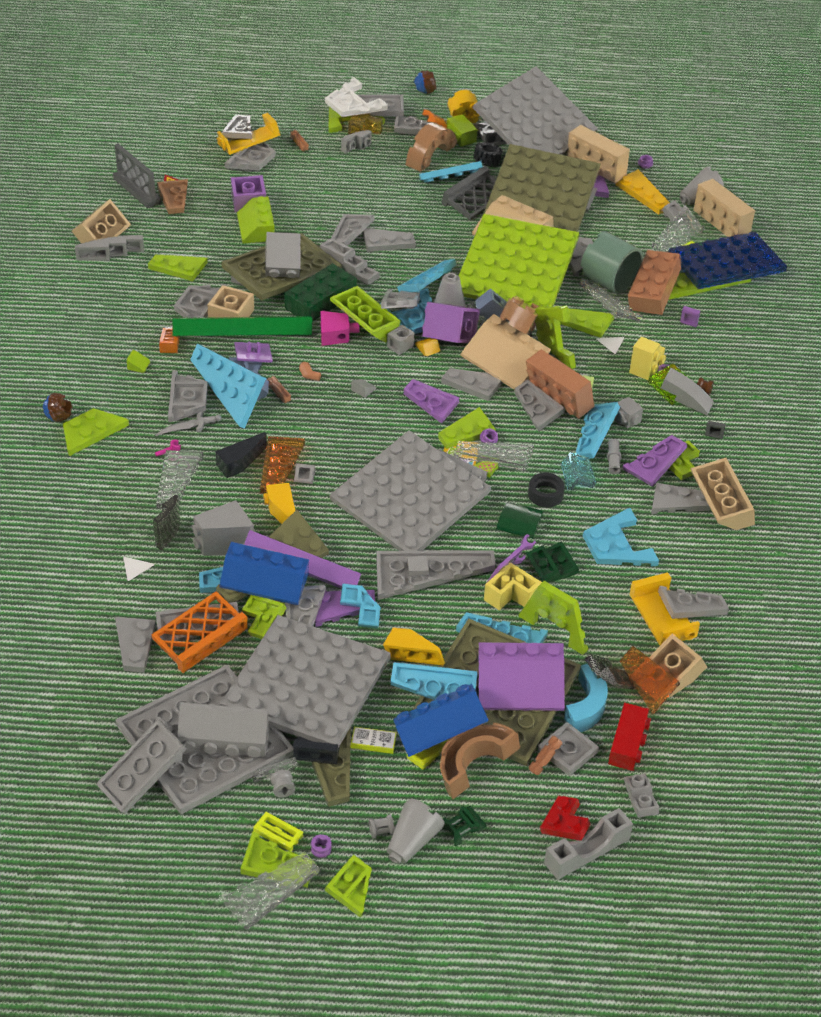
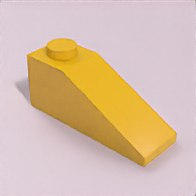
M289 483L266 485L267 493L263 494L264 504L268 505L269 512L282 524L296 511Z
M393 627L383 644L385 651L391 654L390 660L442 666L445 664L440 648L411 629Z

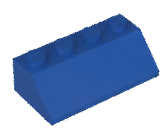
M231 542L224 560L220 588L298 605L309 574V559Z
M472 684L461 685L456 691L449 694H441L436 700L429 703H421L416 709L409 712H401L393 719L408 757L489 721Z

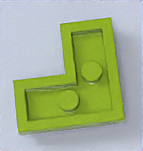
M689 440L685 441L687 448L669 467L681 481L693 476L691 468L695 466L690 460L698 457L700 453Z
M251 595L242 608L244 614L255 617V620L248 629L250 636L262 639L276 617L284 614L287 609L285 604Z

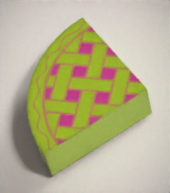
M482 461L475 466L486 471L487 477L490 478L498 469L499 462Z

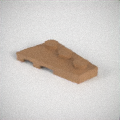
M188 179L157 182V189L168 214L184 213Z

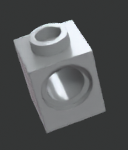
M400 325L387 334V347L401 355L414 346L415 333L404 325Z

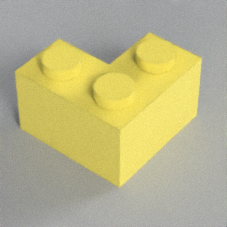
M640 337L633 346L629 373L649 380L652 375L657 373L658 367L664 364L666 359L664 355L665 348L657 342Z
M510 562L485 584L484 601L498 610L502 609L510 600H514L524 607L542 582Z

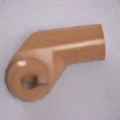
M308 362L300 364L299 370L304 378L320 381V372L312 371L311 365Z

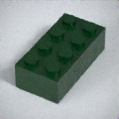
M332 263L285 292V309L295 316H311L313 322L321 317V311L329 312L337 307L330 301V297L357 286V278Z

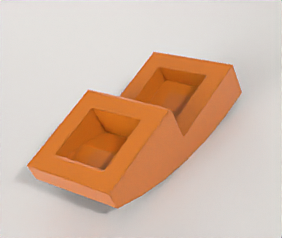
M424 109L422 115L428 118L427 122L437 123L447 128L444 119Z

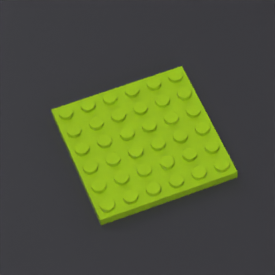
M483 214L459 273L463 296L478 299L489 289H492L505 301H508L513 296H518L524 300V303L529 305L534 303L540 307H553L579 239V232Z

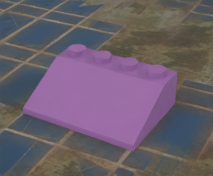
M479 642V700L484 710L564 711L563 643Z

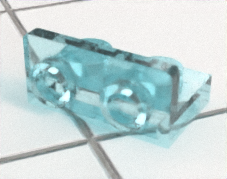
M570 452L561 463L568 490H572L576 484L593 488L596 485V480L589 457Z

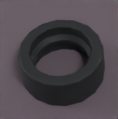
M553 473L536 474L529 482V499L541 507H554L563 499L564 482ZM548 486L557 492L545 494L539 492L536 488Z

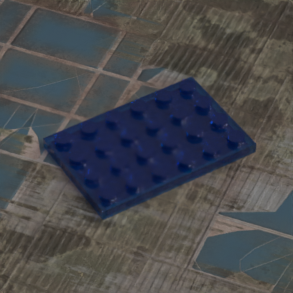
M756 232L676 246L668 250L669 253L680 254L681 270L697 289L782 273L787 270V265Z

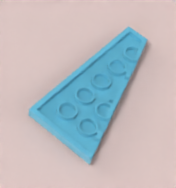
M197 344L190 359L205 381H207L239 427L245 429L266 378Z

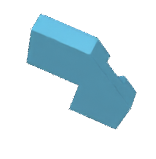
M342 583L340 605L360 607L358 626L378 629L381 607L370 597L363 586Z

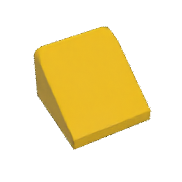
M426 338L415 343V346L424 356L440 352L438 339Z

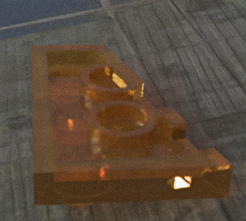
M634 646L619 660L652 715L680 685V682Z

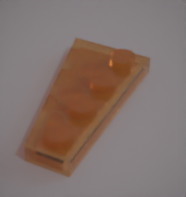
M268 436L260 494L267 493L266 485L286 482L305 446V438Z

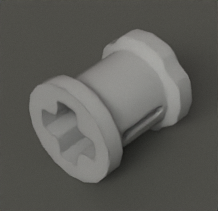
M391 814L381 819H368L372 839L381 834H393L395 828Z

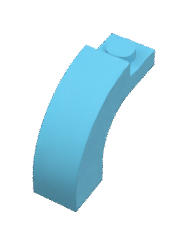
M588 664L581 665L578 680L587 697L580 702L566 705L564 716L565 721L579 732L586 731L599 722L605 710L608 694L605 678L597 679L596 673L590 669Z

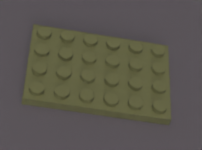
M300 233L299 277L265 276V246L222 261L221 267L262 301L290 290L332 263L341 269L342 264L304 234Z

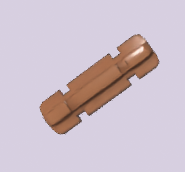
M297 130L291 131L290 137L302 151H308L309 144Z
M275 376L267 379L269 386L283 403L291 401L290 393Z
M552 736L549 739V744L543 747L535 758L536 761H533L529 766V770L535 775H539L542 772V767L548 764L556 753L555 750L561 747L563 742L556 736Z

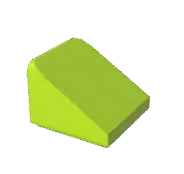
M132 350L127 358V370L144 373L150 364V360L136 350Z

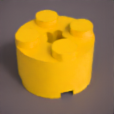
M460 90L454 93L452 98H449L447 105L452 117L463 114L471 123L478 121L480 115L473 109L474 104L478 102L475 94L469 90Z

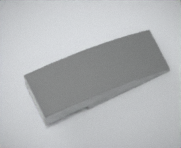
M670 368L661 389L676 395L675 401L708 415L714 403L711 397L691 379Z

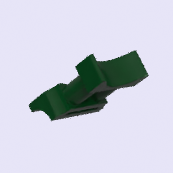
M463 805L458 811V815L450 820L446 817L443 818L445 824L442 829H446L453 834L454 847L462 843L464 835L469 832H479L487 827V825L471 806L465 807ZM462 822L465 824L457 830L454 828Z

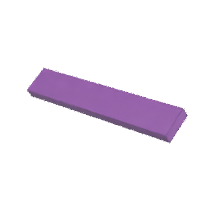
M249 530L244 545L309 559L308 576L341 589L342 583L358 585L361 573Z

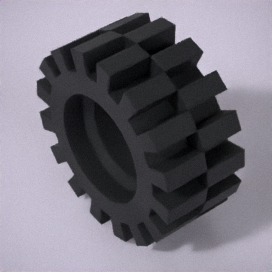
M479 142L475 146L473 158L476 162L481 161L485 166L486 164L488 166H496L501 161L503 150L498 145L495 146L494 143Z

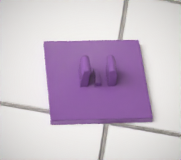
M250 341L248 343L234 342L237 361L273 362L269 344L251 343Z

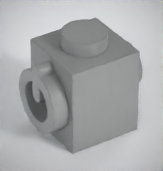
M630 397L618 402L620 409L614 419L619 425L623 424L628 429L641 422L643 408Z

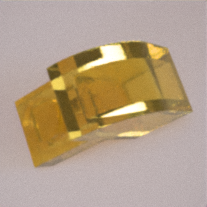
M370 113L353 115L348 121V135L367 130L375 134H381L383 118L370 116Z

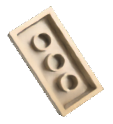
M582 125L569 132L567 156L601 163L598 175L614 183L627 175L630 149Z
M714 179L698 184L694 211L735 243L750 237L755 210Z

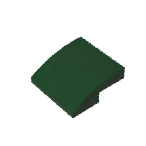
M506 502L496 530L520 536L528 534V538L533 539L537 533L544 511Z
M562 541L546 549L542 545L526 553L542 582H553L580 573L578 566Z

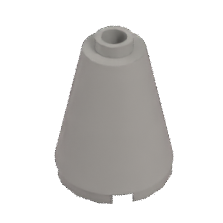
M710 166L703 168L680 192V201L686 205L694 204L698 184L710 179H714L724 186L719 173L716 170L712 171Z
M448 273L443 276L434 302L466 307L458 275Z
M409 799L404 803L387 848L388 858L392 862L405 864L442 830L445 824L444 820L437 812L433 815L427 811L429 809L428 805L415 799Z

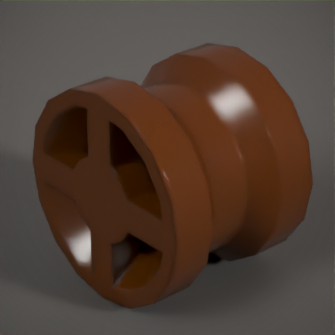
M700 377L697 385L710 396L714 381H705L704 378Z

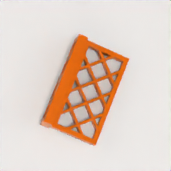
M215 591L151 634V636L177 663L178 669L184 673L247 630V616L243 612L238 613ZM216 599L221 605L220 608L209 607V604ZM205 612L204 619L193 618V614ZM208 613H219V620L207 619ZM222 613L232 614L234 618L222 620ZM180 623H189L188 630L176 628ZM192 623L203 624V630H191ZM206 624L218 625L215 631H205ZM172 634V640H162L160 636ZM175 634L187 635L186 642L175 641ZM190 635L202 636L198 642H189ZM174 646L185 647V651L177 655L173 648Z

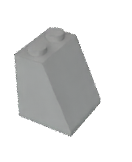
M267 232L265 276L299 277L300 234Z
M236 500L193 516L194 525H192V530L195 534L193 543L195 548L200 550L204 556L226 555L231 542L244 544L249 530L254 531V524Z

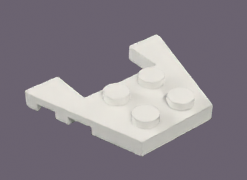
M355 77L350 79V83L343 84V88L340 90L336 89L325 97V103L341 117L388 110V104L380 98L366 103L355 94L354 91L362 89V83Z

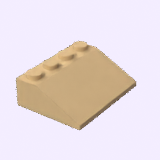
M503 195L493 201L485 214L554 227L553 216ZM481 220L472 231L473 235L476 234V231L479 227Z
M493 314L483 323L460 356L501 380V382L512 389H515L527 379L529 380L526 360L541 349L548 354L551 349Z

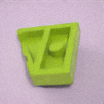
M353 854L327 884L325 891L357 916L361 917L364 911L372 868Z

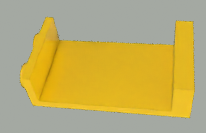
M268 113L262 115L265 126L251 131L252 139L236 138L228 140L220 131L217 132L218 138L216 139L223 151L230 155L280 136L276 120Z
M668 572L632 581L630 597L659 645L672 633L681 641L691 640L697 637L700 626L699 621L690 623L688 618H671L658 593L659 586H665L667 590H670L671 576Z

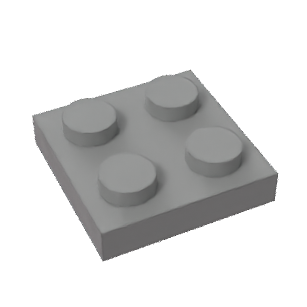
M566 722L540 743L537 750L540 752L545 745H548V741L552 736L559 738L563 743L558 750H555L556 753L550 761L570 776L598 753L599 746Z

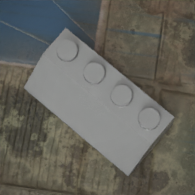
M180 702L177 738L187 748L186 752L266 758L269 741L268 710Z

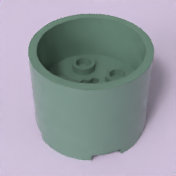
M603 231L598 234V238L593 244L589 243L583 254L580 265L583 267L582 275L615 294H620L627 290L634 282L643 262V252L640 248L610 232Z

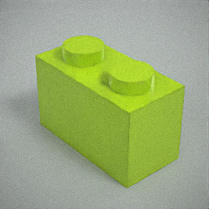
M463 114L447 118V128L454 132L457 143L460 146L477 142V128Z

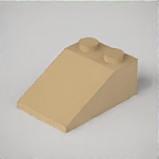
M672 633L636 670L630 679L657 703L661 704L694 682L707 666L702 657Z

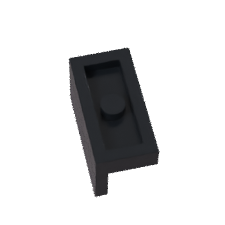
M299 736L297 740H294L293 760L337 765L340 746L338 748V744L313 742Z

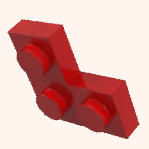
M558 795L540 826L542 834L582 841L591 824L589 818L574 816L580 806L578 798Z

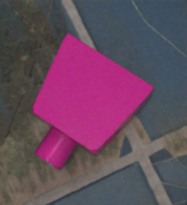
M321 311L322 346L348 343L349 333H359V324L349 323V317L346 313Z

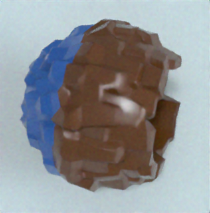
M423 70L416 76L414 83L419 92L430 94L437 89L433 72Z
M52 393L43 403L44 414L52 422H62L71 416L73 408L71 401L63 399L66 396L60 393Z

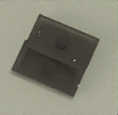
M177 495L161 505L162 513L153 519L155 545L160 550L172 541L180 527L179 500Z
M593 654L584 658L589 667L609 684L631 690L636 688L627 672L614 668L608 658Z

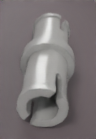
M617 439L608 441L607 460L609 461V472L611 474H618L620 472L622 455L619 450L620 442Z

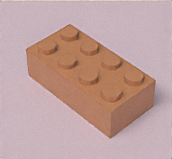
M647 250L628 294L630 311L663 314L681 270L680 254Z
M542 349L526 360L529 381L562 405L570 415H574L579 419L595 407L591 381Z

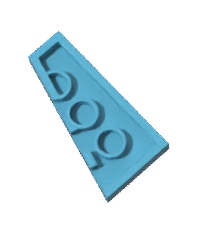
M393 662L391 685L436 700L439 695L452 693L459 686L465 684H472L476 691L478 671Z

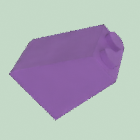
M427 302L422 336L456 343H469L477 333L480 309Z

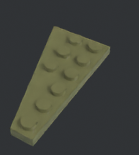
M298 510L269 536V538L320 558L329 555V549ZM220 584L216 587V591L228 603L236 602L249 595L220 588Z
M351 727L340 744L337 765L312 762L328 807L350 801Z

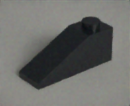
M263 432L215 451L216 465L226 478L243 472L267 448V434Z

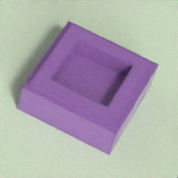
M684 306L680 322L697 327L700 311Z

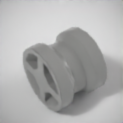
M279 770L271 775L270 780L274 786L273 792L276 797H287L295 792L296 788L292 782L293 777L290 771Z

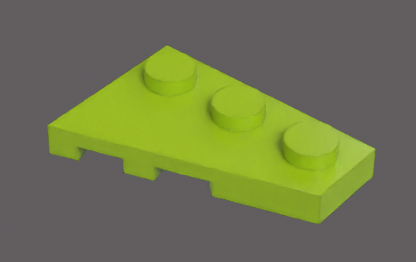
M155 254L148 263V269L194 281L208 263V257Z
M568 308L570 321L565 323L560 321V324L601 338L614 320L615 314Z
M478 407L440 431L438 438L443 446L448 449L479 440L481 432L485 429L490 428L495 431L496 429L481 408Z
M252 831L240 871L243 875L308 887L313 871V863L291 851L287 852L277 847L276 843L271 840L268 842Z

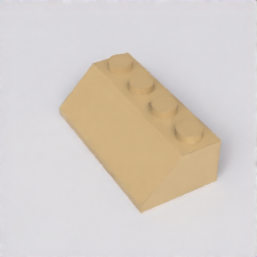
M727 458L691 468V472L718 524L735 530L755 525L754 508Z

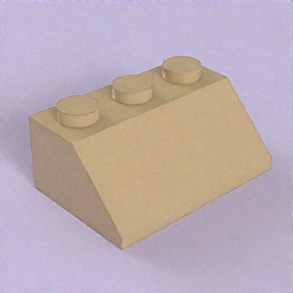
M109 199L75 227L72 232L81 243L93 240L118 237L131 224L112 200Z

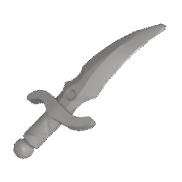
M203 411L197 414V419H190L186 422L170 425L159 431L155 436L171 431L190 429L198 426L196 430L200 432L205 424L219 422L222 417L218 414L216 416L202 417Z

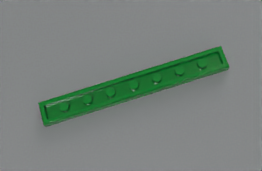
M311 316L172 318L173 336L312 334Z

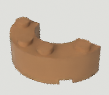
M437 123L425 125L415 136L414 140L416 142L414 146L409 148L406 166L420 172L430 165L431 157L437 147L448 152L456 146L457 139L454 132Z
M513 296L508 299L500 318L503 321L508 319L510 321L509 325L528 334L530 330L534 331L536 329L535 320L538 314L535 313V308L540 306L534 303L529 305L524 303L522 298Z
M493 723V725L481 724L448 739L441 752L440 770L449 796L454 799L470 787L466 770L474 759L480 756L491 755L504 761L520 749L518 733L499 723Z

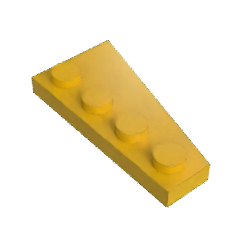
M639 169L623 176L615 184L658 215L663 213V207L669 204V201Z

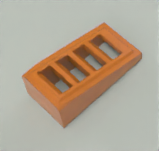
M163 328L159 342L160 353H178L180 336H173L172 328Z

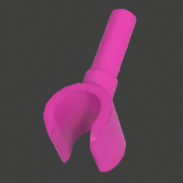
M172 440L170 447L155 452V455L157 457L166 453L179 454L181 445H179L178 440Z

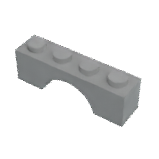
M618 808L603 816L594 829L583 837L582 841L570 842L564 838L546 848L544 864L555 878L559 880L628 841L631 836L633 823Z

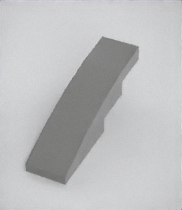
M143 235L110 237L75 245L76 260L110 261V256H127V252H144Z
M333 238L320 244V248L342 264V268L363 283L369 285L380 278L379 272L368 267L366 260L355 255V249Z

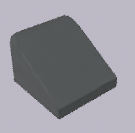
M708 421L705 436L723 439L726 424Z

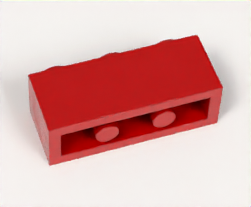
M624 702L610 751L608 765L634 771L635 763L640 764L643 751L639 750L640 746H645L647 734L643 733L644 730L649 731L651 718H648V708Z

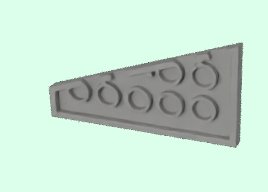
M494 550L376 551L377 598L380 600L495 570ZM427 556L429 575L409 576L407 557Z

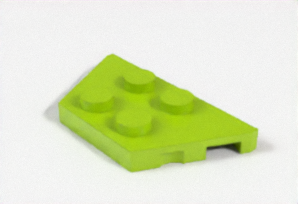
M93 408L63 423L68 455L71 456L129 426V420Z

